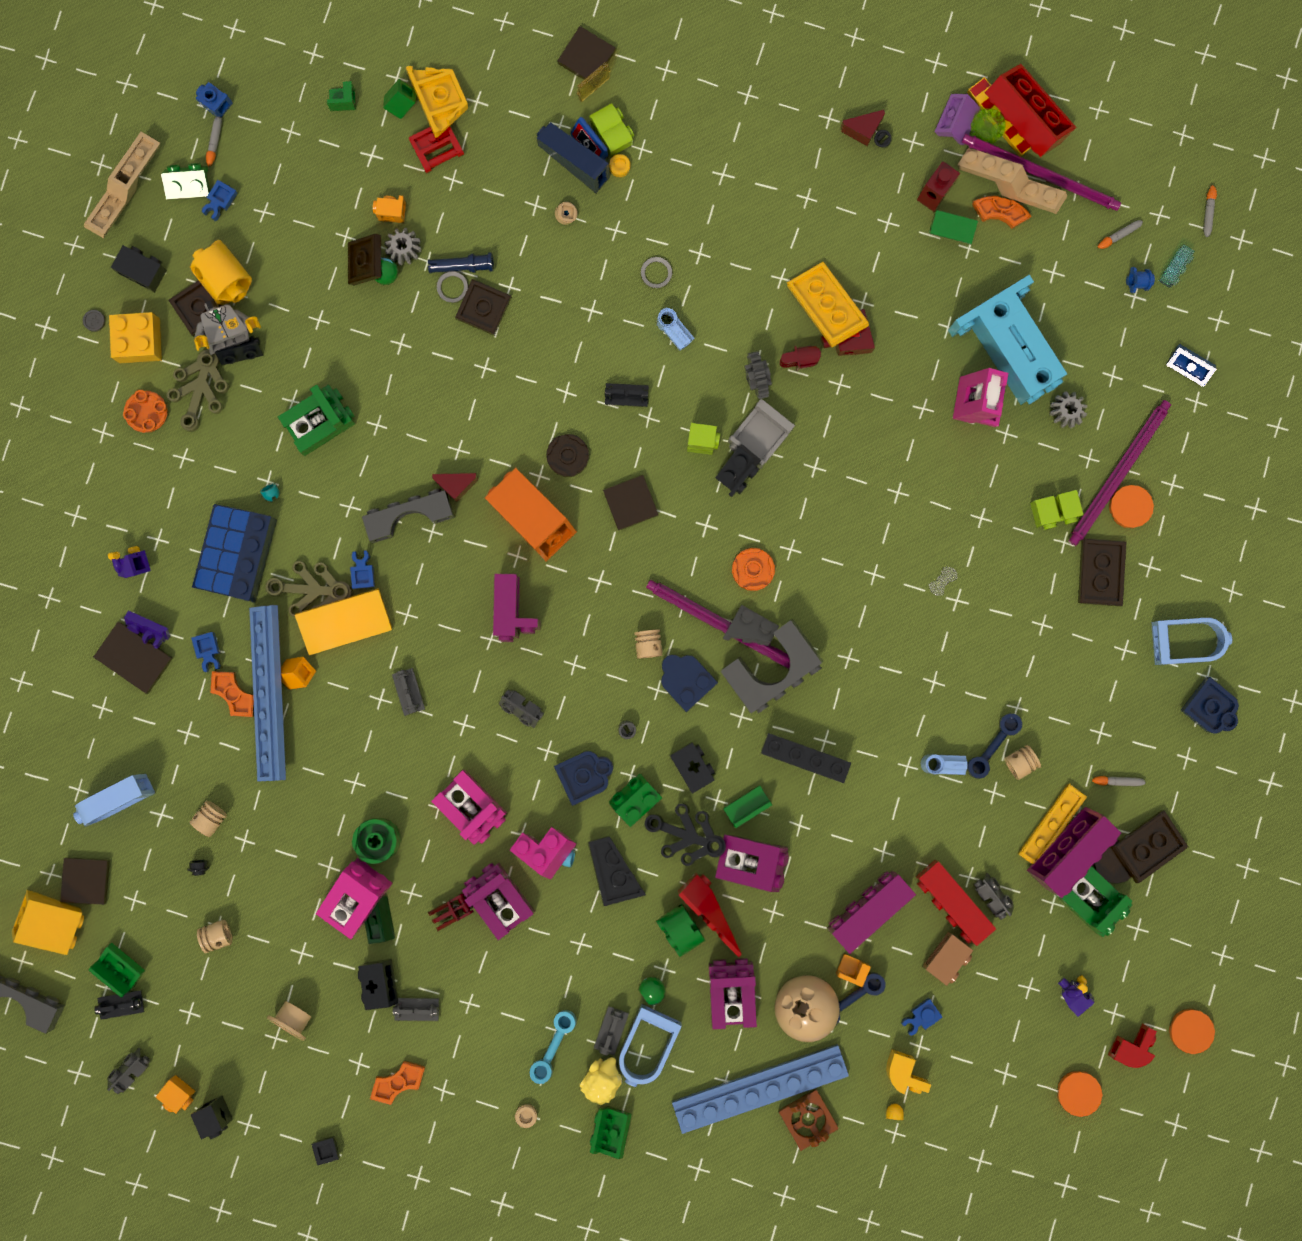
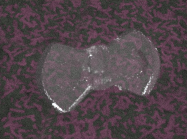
M943 567L942 573L937 580L929 583L930 592L936 596H943L945 586L950 581H955L958 578L955 569Z

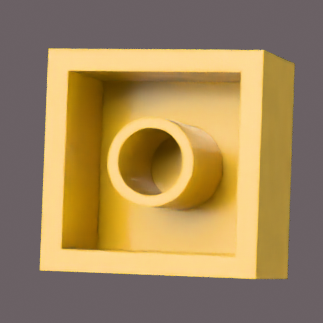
M153 312L109 315L112 359L118 363L162 361L159 317Z

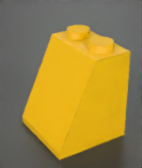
M26 890L12 929L13 942L67 955L69 949L73 950L77 940V936H74L76 929L81 928L84 921L81 908Z

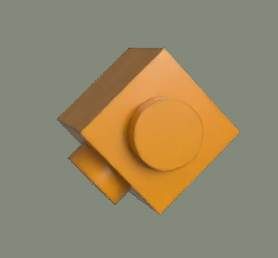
M175 1075L168 1080L155 1098L163 1103L162 1106L167 1111L176 1114L181 1109L186 1110L192 1104L194 1099L191 1097L196 1091Z

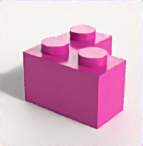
M551 827L541 842L522 832L510 851L538 874L552 879L577 843L561 831Z

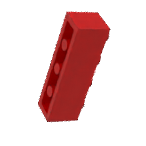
M934 860L915 876L919 881L917 886L925 894L927 892L930 893L933 897L931 902L939 911L943 909L948 914L945 917L946 920L953 927H959L962 931L960 936L968 945L972 943L978 946L996 930L993 924L939 861Z

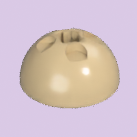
M802 975L789 980L779 990L775 1000V1016L779 1026L789 1037L801 1042H815L829 1035L837 1024L840 1011L839 1001L833 988L823 979L811 975Z

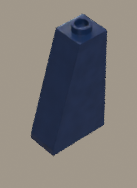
M550 122L538 131V146L594 193H597L610 178L609 163Z

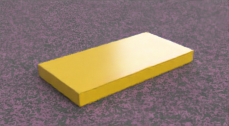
M824 262L787 282L789 290L831 347L836 346L869 326L865 316Z
M379 588L295 613V618L309 655L393 629Z

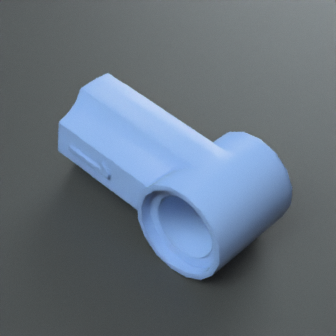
M664 308L659 312L657 318L658 328L666 333L679 351L687 347L695 339L678 319L673 309ZM665 315L670 316L672 323L664 324L661 317Z
M928 754L921 759L920 763L923 771L929 774L966 775V756ZM932 758L937 761V766L934 770H931L928 765Z

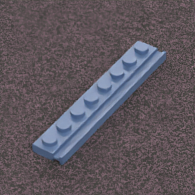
M278 605L249 608L257 781L286 780Z
M836 1044L672 1101V1105L681 1132L684 1134L846 1078L849 1075L839 1046Z

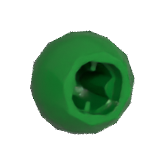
M381 258V278L375 279V281L381 285L394 283L399 272L396 263L389 258Z
M648 977L639 984L638 990L649 1005H656L664 999L666 989L660 979Z

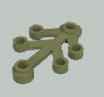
M209 350L200 352L197 362L184 369L177 368L173 372V377L179 382L186 381L188 376L200 371L198 378L179 389L172 388L167 392V398L174 403L179 402L182 397L193 392L188 412L182 416L180 421L181 426L189 432L196 431L200 426V421L196 415L203 394L209 403L208 408L212 413L219 414L223 410L222 403L216 399L207 382L209 373L215 381L214 387L216 391L224 394L229 390V384L223 380L217 369L219 359L216 354L211 355ZM206 357L211 359L208 364L204 363ZM183 372L184 376L179 379L177 377L178 373ZM221 383L225 384V388L223 390H219L218 388L219 384ZM177 392V398L172 399V393ZM214 404H219V408L217 410L212 409V406ZM188 418L192 419V423L190 425H186V420Z
M302 561L294 562L292 569L308 585L285 584L277 578H271L266 583V591L273 596H279L283 592L307 594L298 603L292 604L289 607V614L295 617V614L292 612L294 607L297 606L299 612H302L320 595H328V597L320 605H315L312 608L351 596L350 586L343 581L337 582L328 571V566L322 562L314 566V572L322 576L330 587L320 586ZM298 564L303 565L302 571L296 570ZM320 565H323L325 568L324 572L322 573L318 572V567ZM276 583L280 586L278 591L273 590V585ZM340 588L344 589V594L342 596H338L337 591Z

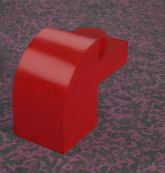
M1142 1023L1133 1043L1117 1035L1108 1056L1128 1067L1140 1068L1146 1066L1155 1057L1148 1049L1154 1045L1157 1031Z

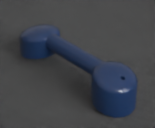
M1010 713L1001 718L999 733L981 757L972 758L968 762L967 771L971 777L981 779L988 775L990 771L989 759L1007 736L1020 732L1022 720L1018 715Z
M875 972L868 973L863 987H859L839 1002L840 1011L837 1024L840 1020V1012L866 993L879 995L885 990L886 982L880 974Z

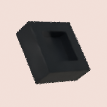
M335 1136L321 1139L311 1144L317 1166L339 1160L340 1154Z

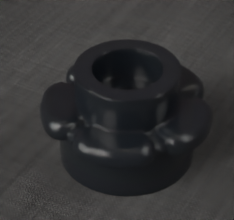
M193 860L189 862L187 870L192 872V875L199 876L206 874L205 871L210 867L207 866V860Z

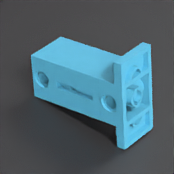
M1030 275L959 317L948 329L952 337L957 334L963 336L971 328L973 329L997 369L1008 373L1007 384L1020 405L1028 402V404L1033 403L1045 394L1044 391L1046 393L1051 392L1063 383L1062 378L1067 375V372L1020 301L1030 291L1029 287L1034 283Z

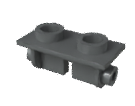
M413 668L392 674L404 716L425 710Z
M508 689L499 702L502 710L518 717L525 726L535 728L538 721L544 715L541 711L542 709L531 701L526 706H523L522 703L526 698L515 690L511 691Z
M986 873L983 881L979 879L974 883L975 890L983 901L990 897L992 898V901L987 903V906L996 918L999 917L1002 920L1007 914L1009 916L1012 915L1014 904L1008 895L1002 893L1000 885L994 877L991 878Z
M398 998V1003L393 1006L394 1021H439V998Z
M608 1006L594 1049L600 1050V1053L603 1055H615L629 1013Z
M140 1048L134 1053H129L125 1057L123 1064L109 1074L107 1078L108 1091L113 1088V1091L117 1094L124 1093L135 1081L130 1074L132 1073L139 1077L149 1067L150 1059L145 1055L143 1057L140 1056Z

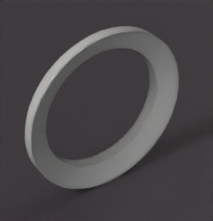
M650 258L645 261L641 268L642 280L652 288L664 287L671 280L672 268L663 258ZM653 262L664 264L668 270V277L661 284H652L645 277L646 267Z
M454 271L443 274L437 282L439 296L444 301L450 303L462 300L468 289L465 277ZM450 276L460 278L464 284L463 293L454 299L445 297L441 291L442 282Z

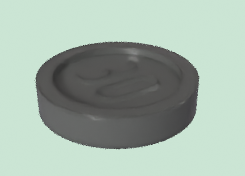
M90 310L83 316V325L89 331H100L105 325V317L98 310Z

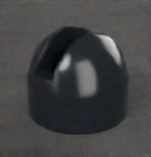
M887 130L878 131L874 137L875 144L880 148L888 147L892 142L891 134ZM888 135V138L880 144L879 142Z

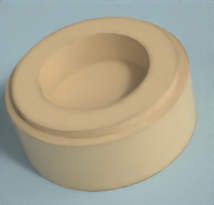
M523 1104L518 1107L515 1114L517 1124L523 1128L533 1126L538 1116L536 1108L530 1104Z

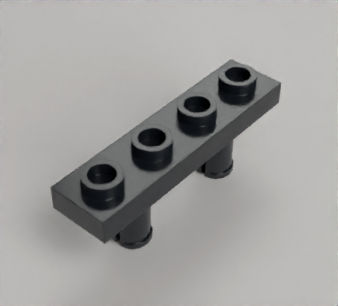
M767 733L760 753L841 783H845L851 762Z

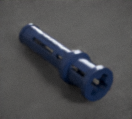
M488 252L487 255H474V253H471L468 257L428 259L429 273L469 270L472 273H476L478 270L494 271L492 252Z

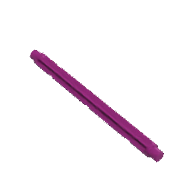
M965 134L961 143L968 145V148L1021 164L1025 172L1105 206L1106 209L1111 208L1118 211L1121 206V202L1115 200L1113 196L1110 197L978 139L976 138L977 136L972 137Z
M1163 400L1155 408L1072 531V536L1068 540L1070 544L1077 546L1080 540L1084 539L1168 414L1167 411L1171 407L1168 401Z
M650 579L646 586L647 589L653 591V594L676 605L683 611L719 629L723 633H726L731 624L726 619L661 583H656ZM734 638L787 669L790 668L789 655L771 646V644L766 646L754 642L744 643L742 639Z

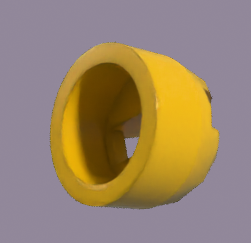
M898 1104L888 1106L886 1119L904 1120L902 1107Z

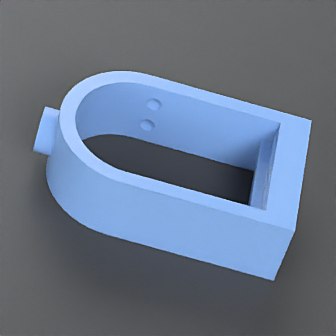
M1213 618L1151 622L1155 665L1214 661L1222 657L1227 651L1228 646L1232 644L1231 633L1227 631L1221 622ZM1206 624L1217 635V647L1207 657L1170 659L1168 625Z
M146 774L132 775L76 804L75 808L77 811L73 815L78 824L83 823L84 826H89L155 794V791Z
M641 1004L620 1051L619 1065L622 1074L626 1077L625 1083L637 1087L638 1084H647L654 1081L660 1075L682 1027L680 1021ZM641 1019L671 1033L658 1065L651 1073L646 1075L632 1073L624 1062V1056Z

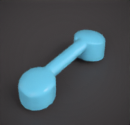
M562 1010L555 1016L554 1026L557 1031L542 1060L536 1061L530 1068V1077L535 1083L544 1084L551 1078L553 1073L551 1061L564 1034L571 1032L576 1027L577 1019L573 1012Z

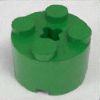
M373 818L363 822L355 830L352 838V846L356 854L362 861L370 864H377L388 860L397 852L400 845V834L397 826L384 818ZM376 836L381 840V843L377 844V846L375 841H372V838Z
M682 903L656 920L660 929L665 933L667 941L675 949L679 957L706 941Z

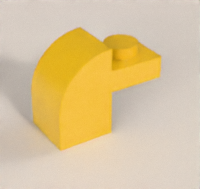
M891 1049L886 1071L892 1085L902 1094H905L907 1086H909L910 1091L921 1094L922 1091L929 1093L930 1082L912 1075L916 1061L913 1056Z

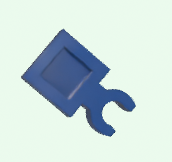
M217 180L206 197L211 202L202 208V213L206 216L209 211L213 210L214 214L211 218L217 221L220 217V209L228 210L238 194L237 191Z
M367 550L364 551V558L361 560L357 558V552H352V559L356 563V567H350L352 589L375 587L373 565H367L370 558Z
M209 632L192 637L196 658L204 659L202 663L203 671L209 672L208 665L211 662L214 663L215 669H220V662L214 657L215 654L220 653L215 633Z
M927 998L911 1010L914 1016L912 1018H904L901 1024L905 1026L908 1023H912L913 1027L908 1031V1034L912 1036L917 1033L920 1025L926 1030L940 1020L942 1015L932 1001Z

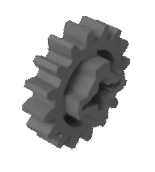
M757 351L748 353V365H744L750 390H755L758 399L769 397L768 386H771L772 383L766 360L761 361V356Z

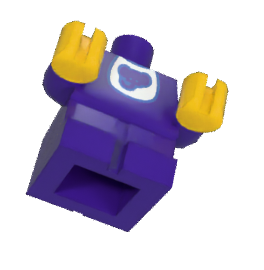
M138 546L128 548L129 555H125L122 559H120L119 552L108 554V558L113 562L114 570L120 577L128 578L151 571L145 550L140 551Z
M1083 975L1077 978L1076 983L1073 980L1069 983L1065 978L1058 982L1063 988L1061 989L1063 998L1077 1017L1095 1003L1094 996L1090 992L1086 993L1088 991L1087 980Z

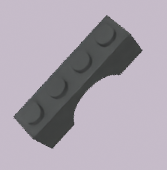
M436 489L428 492L429 495L422 498L420 495L408 498V502L403 504L394 502L387 505V509L379 511V508L367 511V515L362 516L369 541L376 543L394 537L397 523L401 518L409 514L418 513L425 515L434 524L455 518L447 492Z
M0 976V997H9L21 1004L26 1014V1025L45 1034L54 1030L65 1005L59 1003V999L55 997H45L39 994L40 991L36 988H26L19 985L20 982L14 978L6 979Z

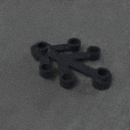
M684 803L678 804L675 812L680 816L686 830L663 822L662 817L656 814L649 815L645 819V827L648 831L658 832L661 830L682 838V840L672 845L662 847L661 854L665 858H671L676 852L693 844L703 846L693 853L687 852L681 856V862L685 866L693 865L695 860L706 855L719 857L726 850L725 840L721 836L714 834L709 823L710 816L706 811H699L695 816V820L698 824H701L706 838L698 835L689 816V806ZM681 806H684L686 809L684 814L679 812ZM700 814H704L706 816V820L704 822L700 821ZM654 819H657L659 822L657 827L652 825ZM714 842L719 844L718 850L712 848ZM667 847L671 849L669 856L665 853ZM686 855L691 856L692 860L690 863L685 861Z

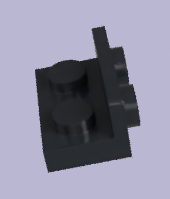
M741 444L715 478L731 490L728 494L730 497H733L736 493L740 495L748 485L745 483L748 477L752 479L760 470L757 466L762 460Z

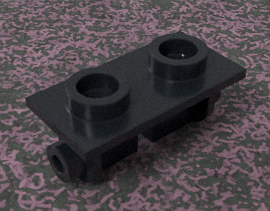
M254 336L249 337V341L240 344V346L236 345L231 348L215 351L221 365L264 356L259 346L261 345L260 339Z
M606 383L605 405L648 407L649 385Z
M141 990L128 992L123 997L117 994L98 997V1005L94 1008L95 1014L100 1015V1020L145 1012Z

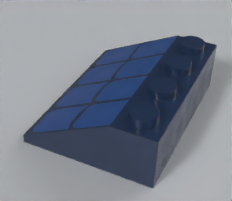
M214 504L192 588L256 603L277 519L255 512Z

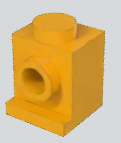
M399 195L398 200L393 196H384L373 201V213L379 221L404 223L406 211L404 196Z

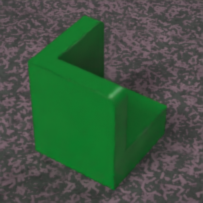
M398 79L385 94L383 108L399 119H402L416 103L414 88Z
M344 81L343 88L329 90L327 105L330 111L356 110L355 88L351 81Z

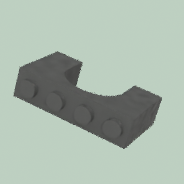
M793 619L773 633L790 658V669L783 680L776 683H766L757 679L741 657L721 670L723 676L750 713L754 711L760 713L769 706L767 702L772 698L777 701L786 694L784 691L789 686L795 688L804 681L802 677L807 673H810L812 676L822 669L820 664L823 662V659Z

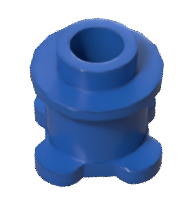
M1136 267L1130 268L1129 276L1126 278V284L1130 288V293H1135L1137 289L1148 291L1155 282V276L1150 269L1137 271Z

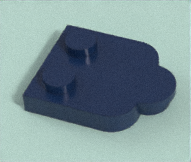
M669 655L662 662L664 674L661 684L685 712L693 707L718 683L693 656L687 655L680 658L677 655Z
M1207 676L1180 710L1209 733H1219L1222 730L1231 731L1238 724V717L1235 714L1239 707L1237 699L1215 680Z
M586 751L555 765L554 768L573 806L603 792L607 788V777L613 771V764L606 757H598L595 753Z

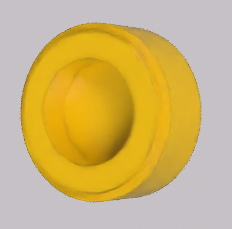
M623 154L614 155L609 162L610 172L616 177L626 176L630 171V160Z

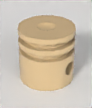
M660 630L634 633L637 636L635 641L638 642L636 643L637 659L663 656L661 640H659L661 636L658 635Z
M1028 745L1004 758L1008 769L1017 780L1022 779L1032 773V771H1035L1036 768L1039 769L1041 767L1038 757Z
M206 800L204 802L205 805H202L201 809L190 820V824L203 835L211 837L221 825L220 823L224 821L223 818L227 817V814L216 804Z
M220 920L197 929V939L204 953H209L232 944V934L225 920Z

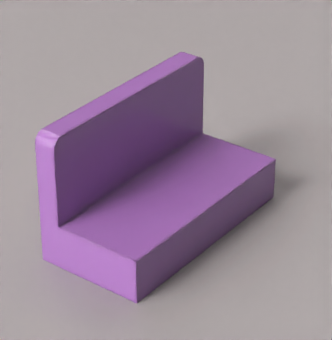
M951 94L934 132L938 136L953 137L960 145H965L961 142L965 134H970L980 107L968 94Z

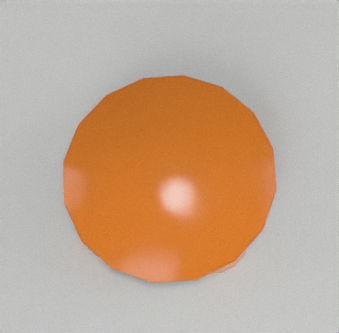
M144 390L136 391L126 401L123 417L128 425L142 433L153 432L159 429L165 423L168 415L164 399L155 392Z

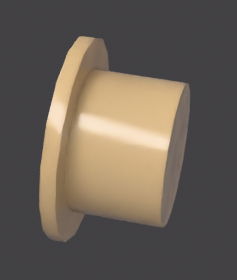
M285 1001L275 1018L268 1015L267 1019L287 1033L305 1041L306 1038L301 1033L311 1019V1016Z

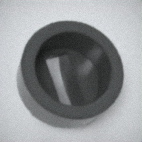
M625 720L619 724L618 732L622 738L630 739L636 734V727L631 721ZM627 725L631 732L626 733L623 726Z

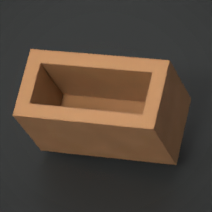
M948 932L922 967L947 986L959 976L958 971L962 965L966 966L970 962L973 950Z

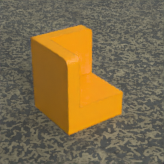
M304 657L286 659L281 666V682L290 690L307 687L316 670Z
M844 954L836 975L839 978L863 987L871 966L868 963Z

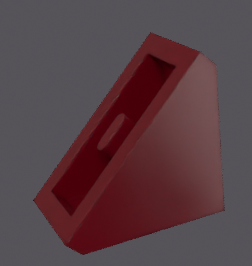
M884 109L843 120L840 127L841 132L868 147L885 115Z
M476 473L432 474L433 480L456 502L478 481Z

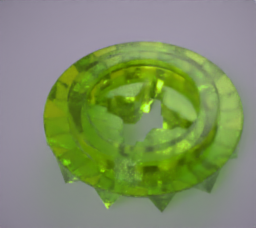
M991 108L979 111L971 123L972 135L990 144L1002 137L1006 127L1003 115ZM984 117L989 123H997L991 128L992 135L987 130L980 131L982 126L985 125Z

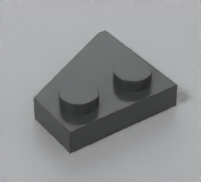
M741 605L723 639L730 640L731 638L742 639L744 643L754 642L759 645L768 646L774 637L773 633L779 626Z

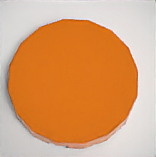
M1129 485L1122 487L1110 499V514H1112L1113 520L1124 528L1142 526L1149 521L1153 514L1154 504L1152 497L1147 490L1140 486Z
M759 548L743 550L736 556L732 564L734 581L747 591L764 589L771 583L775 574L773 559Z
M1185 1009L1173 1017L1169 1027V1034L1177 1048L1185 1053L1198 1054L1211 1046L1214 1041L1215 1029L1209 1016L1199 1010Z
M1074 1071L1068 1073L1061 1079L1057 1088V1097L1062 1108L1074 1116L1083 1117L1092 1114L1098 1109L1102 1101L1103 1095L1100 1084L1096 1078L1087 1072Z

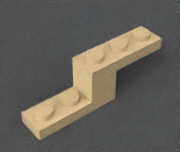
M143 132L139 133L109 176L106 193L84 223L86 229L102 238L106 236L135 194L138 178L160 148V142Z
M968 148L958 163V167L962 171L995 181L1002 196L1057 214L1067 198L1066 191L1029 180L1023 165Z

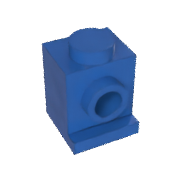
M210 82L206 86L202 84L196 91L198 103L216 117L220 116L222 118L233 104L227 94L220 91Z

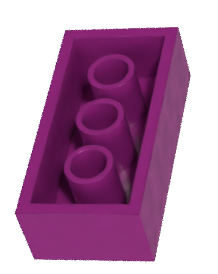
M1084 807L1027 871L1044 888L1062 899L1072 891L1073 886L1079 879L1086 876L1088 869L1102 858L1103 853L1116 843L1121 832L1104 815Z
M888 871L884 872L878 878L879 883L874 887L869 886L861 893L863 896L857 902L854 900L849 903L845 908L846 912L842 916L836 915L829 922L830 926L827 929L849 954L916 896L914 891L894 871L890 873Z

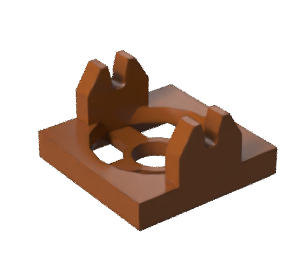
M817 1089L778 1110L800 1151L809 1146H819L821 1141L826 1142L828 1140L829 1134L839 1129ZM809 1103L820 1107L814 1112L806 1109ZM800 1111L799 1120L792 1124L793 1113ZM811 1113L814 1115V1122L811 1125H805L802 1122L804 1114ZM824 1115L825 1124L819 1132L816 1127L817 1118ZM801 1127L810 1128L814 1136H803L796 1130Z

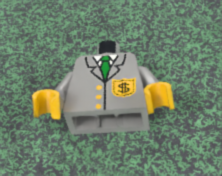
M210 300L205 303L204 306L207 312L200 315L201 322L196 327L194 337L196 350L199 351V348L207 347L212 355L215 354V351L249 341L248 330L249 333H253L252 329L256 327L260 329L261 325L255 316L248 317L239 310H233L230 305L219 307L215 300Z

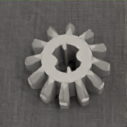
M404 228L402 233L395 229V236L388 234L391 241H385V246L388 247L385 252L387 255H391L390 259L394 262L398 260L401 266L404 260L411 264L410 258L417 260L418 256L416 253L422 250L418 246L421 241L419 238H415L416 234L414 231L408 234L407 228ZM401 244H403V245L405 246V244H406L407 247H406L405 249H403V248L401 247V249H400L399 246H400Z
M1066 391L1062 393V396L1057 395L1055 397L1056 402L1050 404V407L1055 409L1050 412V416L1056 415L1057 417L1053 422L1061 421V428H1064L1067 424L1069 428L1075 427V423L1080 425L1082 423L1081 418L1087 416V413L1083 411L1087 408V404L1080 403L1084 398L1081 396L1076 399V392L1069 395ZM1067 406H1069V411H1071L1070 414L1067 413V412H1068V409H1066Z

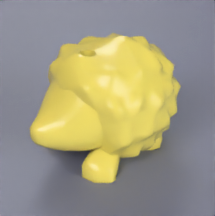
M610 1057L604 1061L602 1058H599L598 1061L595 1060L590 1066L589 1072L580 1083L581 1091L591 1102L603 1105L615 1098L616 1092L622 1084V1076L617 1070L616 1059Z

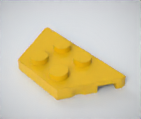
M407 66L406 71L432 132L435 138H437L468 109V103L453 69L437 70L426 67L425 70H413V66Z

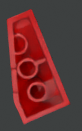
M695 873L678 890V895L698 916L701 915L707 926L714 932L716 931L719 938L740 957L742 955L710 887L711 881L704 874L699 876Z

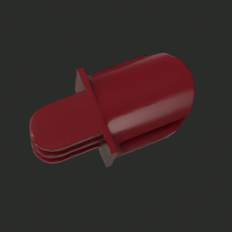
M794 346L793 352L784 353L781 356L779 364L782 368L796 366L797 372L799 369L817 365L821 357V351L817 346L799 348Z
M464 893L428 912L429 916L446 907L449 908L448 911L432 919L433 924L450 915L453 916L452 919L437 926V931L456 921L458 922L474 912L470 910L465 902ZM458 900L460 905L455 907L453 901ZM462 908L465 914L460 916L457 910Z

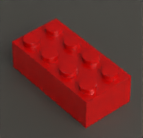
M1022 64L1000 75L985 92L989 97V101L1002 112L1003 117L1015 127L1017 133L1028 142L1033 152L1040 157L1060 145L1077 128Z

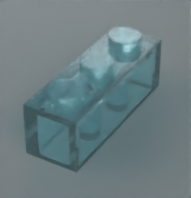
M1183 244L1164 271L1159 282L1169 288L1173 285L1176 286L1180 280L1178 277L1186 271L1187 267L1185 266L1193 260L1194 256L1192 255L1195 251Z

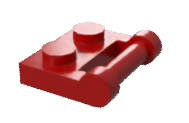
M450 126L437 138H435L431 127L408 137L426 174L431 172L432 168L456 156L461 157L464 155ZM450 143L452 144V149L427 161L426 155Z

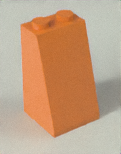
M516 468L508 472L497 486L489 490L488 495L485 497L489 504L546 562L577 533L567 518Z

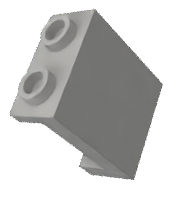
M761 399L736 432L728 439L729 448L735 452L741 444L762 460L758 464V467L761 469L792 432L795 425Z

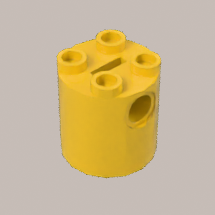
M216 240L205 250L200 248L192 255L194 260L190 269L217 304L236 303L246 296L252 282V277L221 240Z

